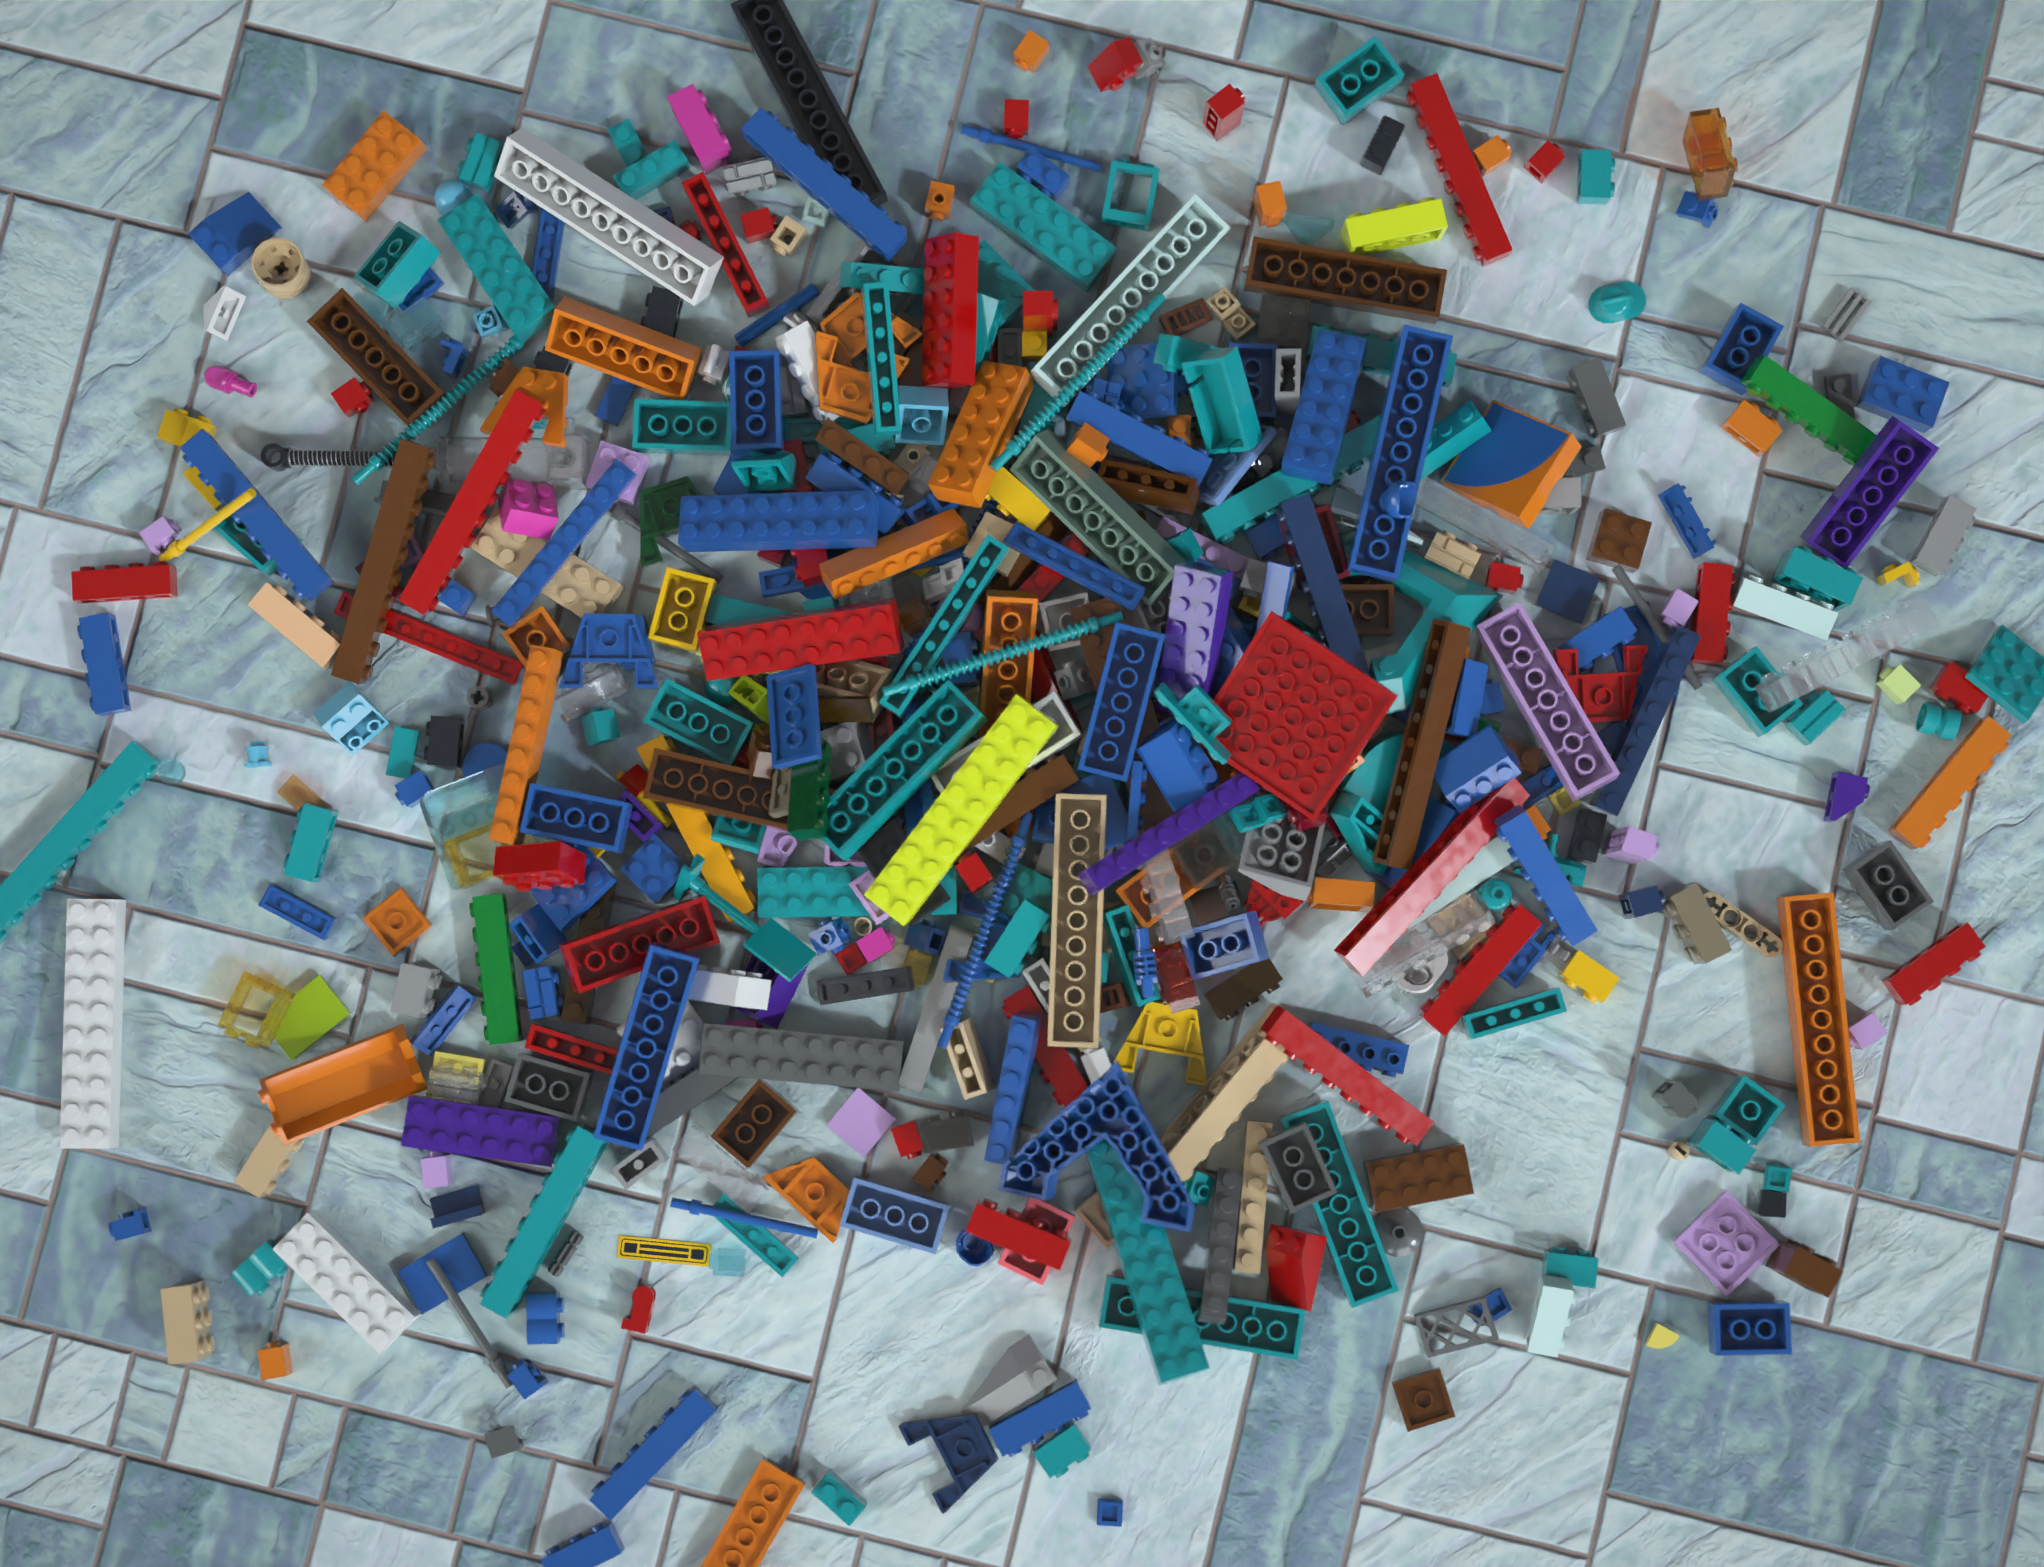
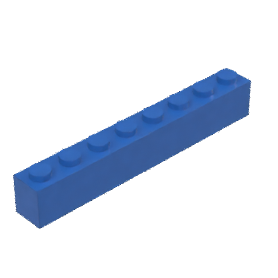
M760 107L741 127L742 137L886 262H889L908 242L906 228L900 222L895 221L894 223L888 218V213L880 205H873L870 202L869 196L863 190L859 189L857 191L852 187V182L844 174H837L833 170V165L827 159L822 158L821 160L816 156L815 150L808 143H801L791 128H784L778 123L779 119L771 111L765 112Z
M201 429L180 447L185 453L182 456L191 468L197 467L201 472L198 477L206 486L212 485L216 490L214 496L222 505L229 504L249 488L256 491V497L231 514V516L238 524L243 522L248 528L245 530L248 537L253 542L258 540L263 546L261 552L269 561L274 559L279 565L276 570L285 580L289 578L295 584L292 589L301 599L305 596V598L312 601L334 582L209 432Z

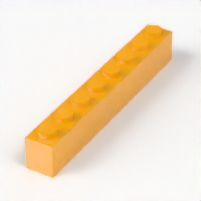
M662 734L636 748L648 771L650 770L655 748L671 752L677 751V747L671 737L667 739ZM666 804L693 857L699 854L705 859L701 872L709 887L744 915L755 911L757 908L754 904L758 901L751 889L747 891L743 882L746 881V878L740 867L735 869L731 861L735 859L729 846L724 847L723 844L710 840L714 825H712L708 817L712 814ZM723 912L728 923L734 922L733 919Z

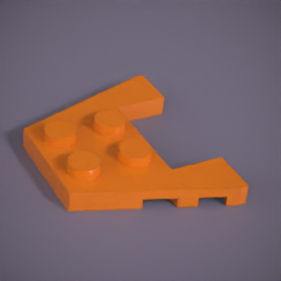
M859 292L852 295L820 323L823 333L838 337L833 355L835 363L853 369L856 368L851 361L866 349L862 295ZM891 313L893 334L905 348L909 347L923 335L920 330Z
M817 331L815 338L819 410L867 424L872 417L869 373L833 363L832 359L838 337ZM895 354L898 379L910 358Z
M522 367L480 427V431L486 435L491 434L515 389L521 386L547 401L543 407L546 409V413L542 419L549 421L542 442L546 445L565 448L564 429L567 428L565 406H568L569 377L560 372Z

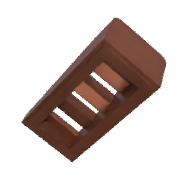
M1203 298L1159 316V321L1166 335L1178 337L1213 320ZM1198 306L1204 315L1202 319L1199 318L1195 310ZM1187 311H1191L1195 319L1194 322H1191ZM1181 314L1187 324L1185 326L1182 325L1178 317ZM1173 318L1178 327V329L1175 330L1170 322V320Z
M1123 982L1101 987L1100 1014L1131 1006ZM1116 989H1117V991H1118V995H1119V999H1120V1003H1119V1004L1117 1003V999H1116V995H1115V991H1114V990H1116ZM1104 992H1108L1111 1006L1107 1005Z

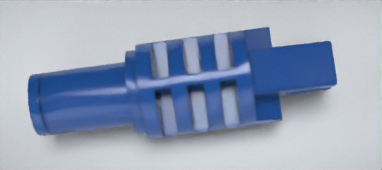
M1148 927L1134 928L1136 951H1133L1132 956L1136 985H1141L1144 998L1153 997V983H1158L1155 952L1153 949H1150Z

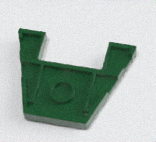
M687 476L640 491L641 568L663 562L655 537L679 530L681 496H702Z

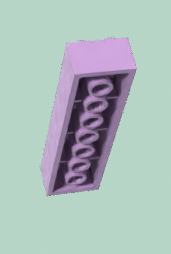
M1521 602L1476 625L1475 633L1572 801L1574 802L1617 779L1620 772Z

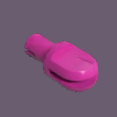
M214 365L207 368L204 379L207 385L226 394H231L235 391L251 398L256 394L257 384L239 378L238 373L234 370Z

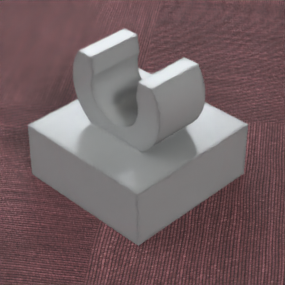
M1555 936L1542 957L1558 969L1563 970L1576 949Z

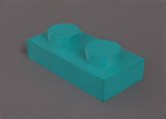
M629 119L607 129L626 167L648 156Z

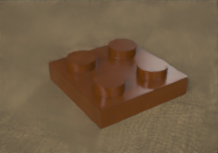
M1439 1367L1391 1382L1408 1432L1456 1417Z

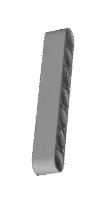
M951 924L900 1076V1087L922 1093L941 1036L940 1029L945 1025L944 1018L946 1013H949L948 1007H951V1000H953V994H955L956 987L958 986V982H942L948 958L966 962L975 935L974 930Z

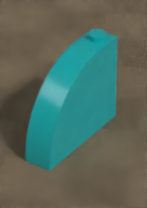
M1405 731L1389 732L1367 742L1361 751L1365 762L1348 775H1345L1337 790L1363 797L1384 815ZM1443 740L1439 757L1451 750L1453 746Z

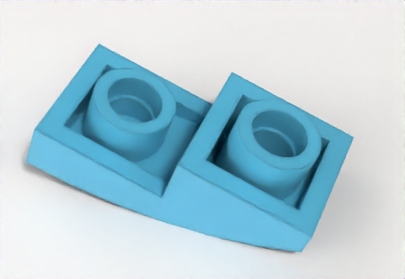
M495 305L472 315L482 338L510 329Z

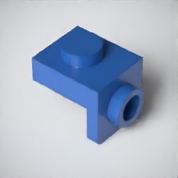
M1685 191L1676 214L1681 218L1699 221L1704 227L1710 228L1712 221H1715L1717 218L1718 205L1711 196Z

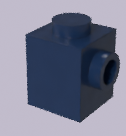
M923 919L922 923L918 922L911 928L909 927L904 944L940 956L948 932L936 929L937 923Z

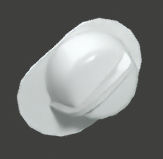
M1435 942L1420 944L1396 969L1395 978L1397 984L1411 994L1429 991L1448 965L1447 951L1442 945Z

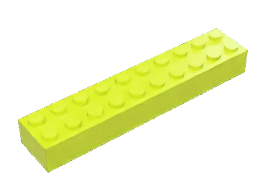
M1016 694L864 896L901 925H907L1059 725L1022 696Z

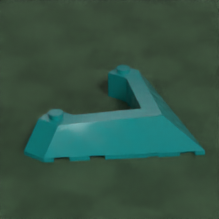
M1354 531L1338 533L1346 562L1348 561ZM1404 550L1398 579L1394 582L1383 581L1388 584H1394L1396 591L1422 603L1426 611L1396 654L1371 659L1369 667L1371 677L1399 695L1387 714L1405 711L1413 700L1433 619L1470 627L1471 633L1475 630L1476 625L1481 623L1492 607L1503 597L1502 594ZM1350 572V576H1347L1346 579L1360 578L1366 575Z

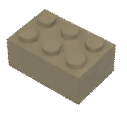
M1697 883L1685 885L1664 896L1665 904H1663L1664 910L1662 911L1667 918H1671L1674 924L1672 926L1673 933L1678 940L1682 939L1686 947L1683 951L1690 962L1706 964L1732 951Z

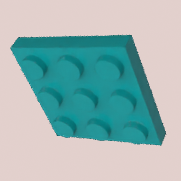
M2002 624L1995 630L1965 678L2024 724L2030 719L2044 697V657Z

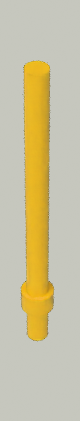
M249 488L182 539H177L169 544L168 549L159 555V560L168 562L174 556L178 557L183 554L189 545L256 497V491Z

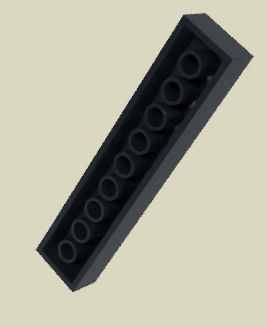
M737 0L730 4L734 17L803 144L805 142L808 143L815 150V155L821 160L822 158L827 159L833 165V170L837 174H844L852 182L851 186L857 191L859 189L863 190L869 196L870 202L873 205L877 206L887 202L886 191L784 1Z

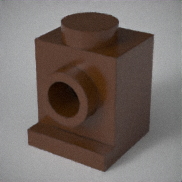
M506 357L502 360L505 363L503 368L498 367L492 373V379L489 381L491 385L488 388L498 398L505 393L520 371Z
M939 1153L936 1156L930 1154L912 1179L932 1194L935 1190L932 1184L935 1182L939 1185L947 1173L944 1169L949 1161Z

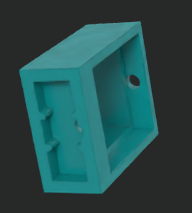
M1127 159L1112 160L1101 223L1149 232L1160 169L1155 168L1156 166L1150 163L1136 165L1131 164L1132 162ZM1116 172L1152 178L1146 215L1110 209Z

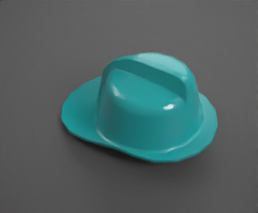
M1631 281L1607 284L1597 288L1591 294L1588 301V309L1594 319L1604 324L1629 320L1639 316L1644 311L1646 295L1638 284Z

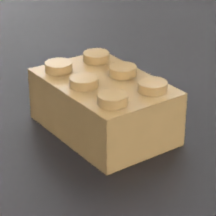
M205 1280L179 1283L162 1288L161 1299L168 1365L200 1361L213 1355L212 1351L215 1349V1340L210 1335L212 1314L211 1311H208L207 1301L210 1299L209 1287L205 1286Z

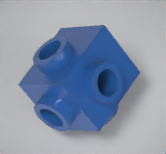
M829 917L818 923L819 928L807 933L818 956L831 950L832 954L845 949L844 943L852 939L850 929L841 917L834 921Z

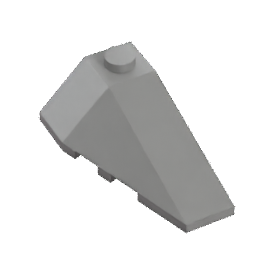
M1029 1334L1007 1349L981 1386L961 1410L962 1415L976 1413L982 1426L985 1427L1057 1380L1056 1373Z

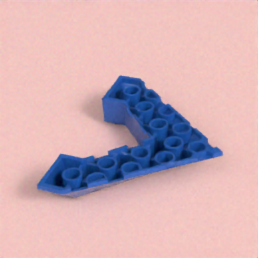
M1118 1061L1002 1166L998 1191L1046 1201L1055 1197L1059 1172L1107 1139L1109 1144L1113 1145L1120 1156L1119 1159L1129 1174L1133 1175L1145 1196L1141 1222L1191 1232L1195 1205Z

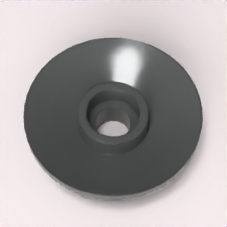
M1402 1207L1383 1211L1374 1223L1387 1255L1393 1257L1410 1255L1419 1247L1422 1241L1423 1227L1421 1221L1409 1209ZM1396 1229H1403L1404 1234L1402 1237L1395 1236Z

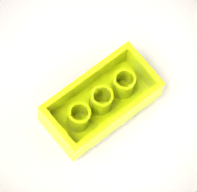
M1427 197L1421 199L1420 203L1410 205V202H1404L1396 205L1394 209L1386 210L1385 207L1372 210L1371 214L1362 215V213H1354L1349 215L1348 219H1345L1340 231L1344 251L1366 256L1442 239L1448 228L1442 199L1434 200V197Z

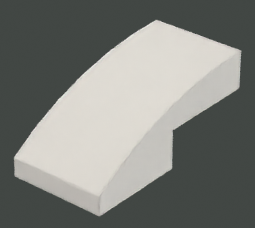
M962 558L939 566L940 573L922 579L925 600L929 604L949 595L965 570Z

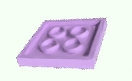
M1724 1190L1672 1241L1726 1297L1780 1245L1728 1190Z

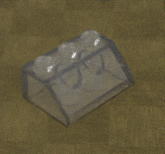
M583 663V689H560L562 675L558 679L553 706L563 722L566 723L578 718L588 710L599 707L606 701L622 695L630 690V687L619 663Z

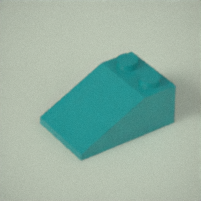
M777 451L775 454L753 452L751 455H743L731 462V467L748 492L797 489V460L788 451Z

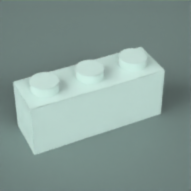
M1541 1274L1525 1339L1527 1352L1557 1357L1559 1348H1564L1565 1334L1563 1332L1565 1326L1569 1327L1571 1320L1569 1308L1570 1304H1575L1577 1294L1576 1290L1573 1289L1571 1279Z

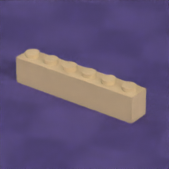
M1246 1120L1241 1168L1243 1177L1233 1270L1235 1272L1260 1274L1269 1166L1258 1141L1272 1136L1273 1123L1255 1120Z

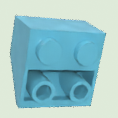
M350 681L313 713L321 727L351 755L359 751L389 724V721L368 697Z

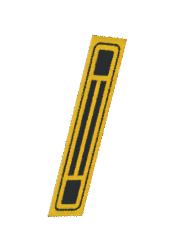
M619 1235L617 1258L709 1267L711 1244Z

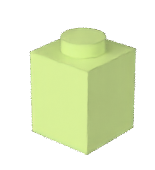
M1901 664L1894 667L1889 665L1879 674L1881 679L1876 683L1896 705L1905 702L1921 686Z

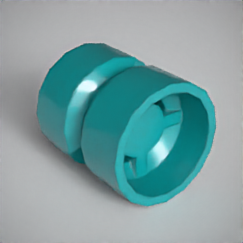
M1925 701L1917 716L1916 731L1927 735L1936 733L1938 738L1952 741L1960 727L1961 711L1951 707L1941 709V706Z

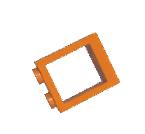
M1315 877L1305 902H1309V908L1368 913L1374 907L1375 882Z

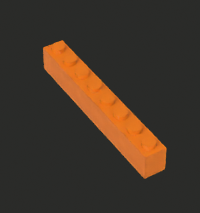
M532 644L530 647L489 840L509 845H520L524 842L525 834L520 832L530 783L536 784L564 656L563 652L553 648Z

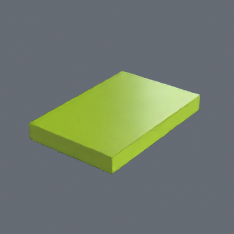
M318 975L261 1021V1023L291 1060H295L348 1017L351 1012L323 976Z

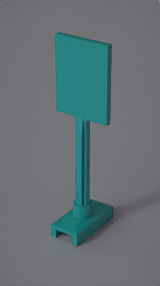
M696 854L690 868L687 865L682 867L672 896L679 902L692 890L696 894L700 893L702 896H705L707 900L752 934L744 942L743 946L790 982L816 957L817 953L772 918L763 926H758L707 886V882L699 877L705 859Z

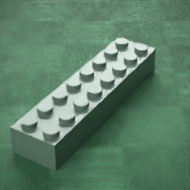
M1050 428L1036 434L1010 468V471L1113 572L1144 587L1145 593L1141 599L1148 606L1163 599L1172 588L1175 565L1186 560L1090 467L1067 453L1068 446Z

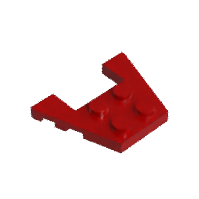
M1648 645L1623 646L1624 672L1578 674V649L1553 650L1558 668L1590 722L1629 720L1636 694V683L1638 676L1642 672L1643 666L1641 665L1644 654H1647Z

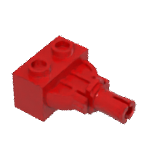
M1252 880L1247 900L1244 902L1246 907L1251 904L1247 909L1248 912L1256 911L1258 919L1263 916V919L1259 922L1262 927L1266 922L1275 921L1281 917L1286 919L1303 903V900L1281 895L1263 884Z

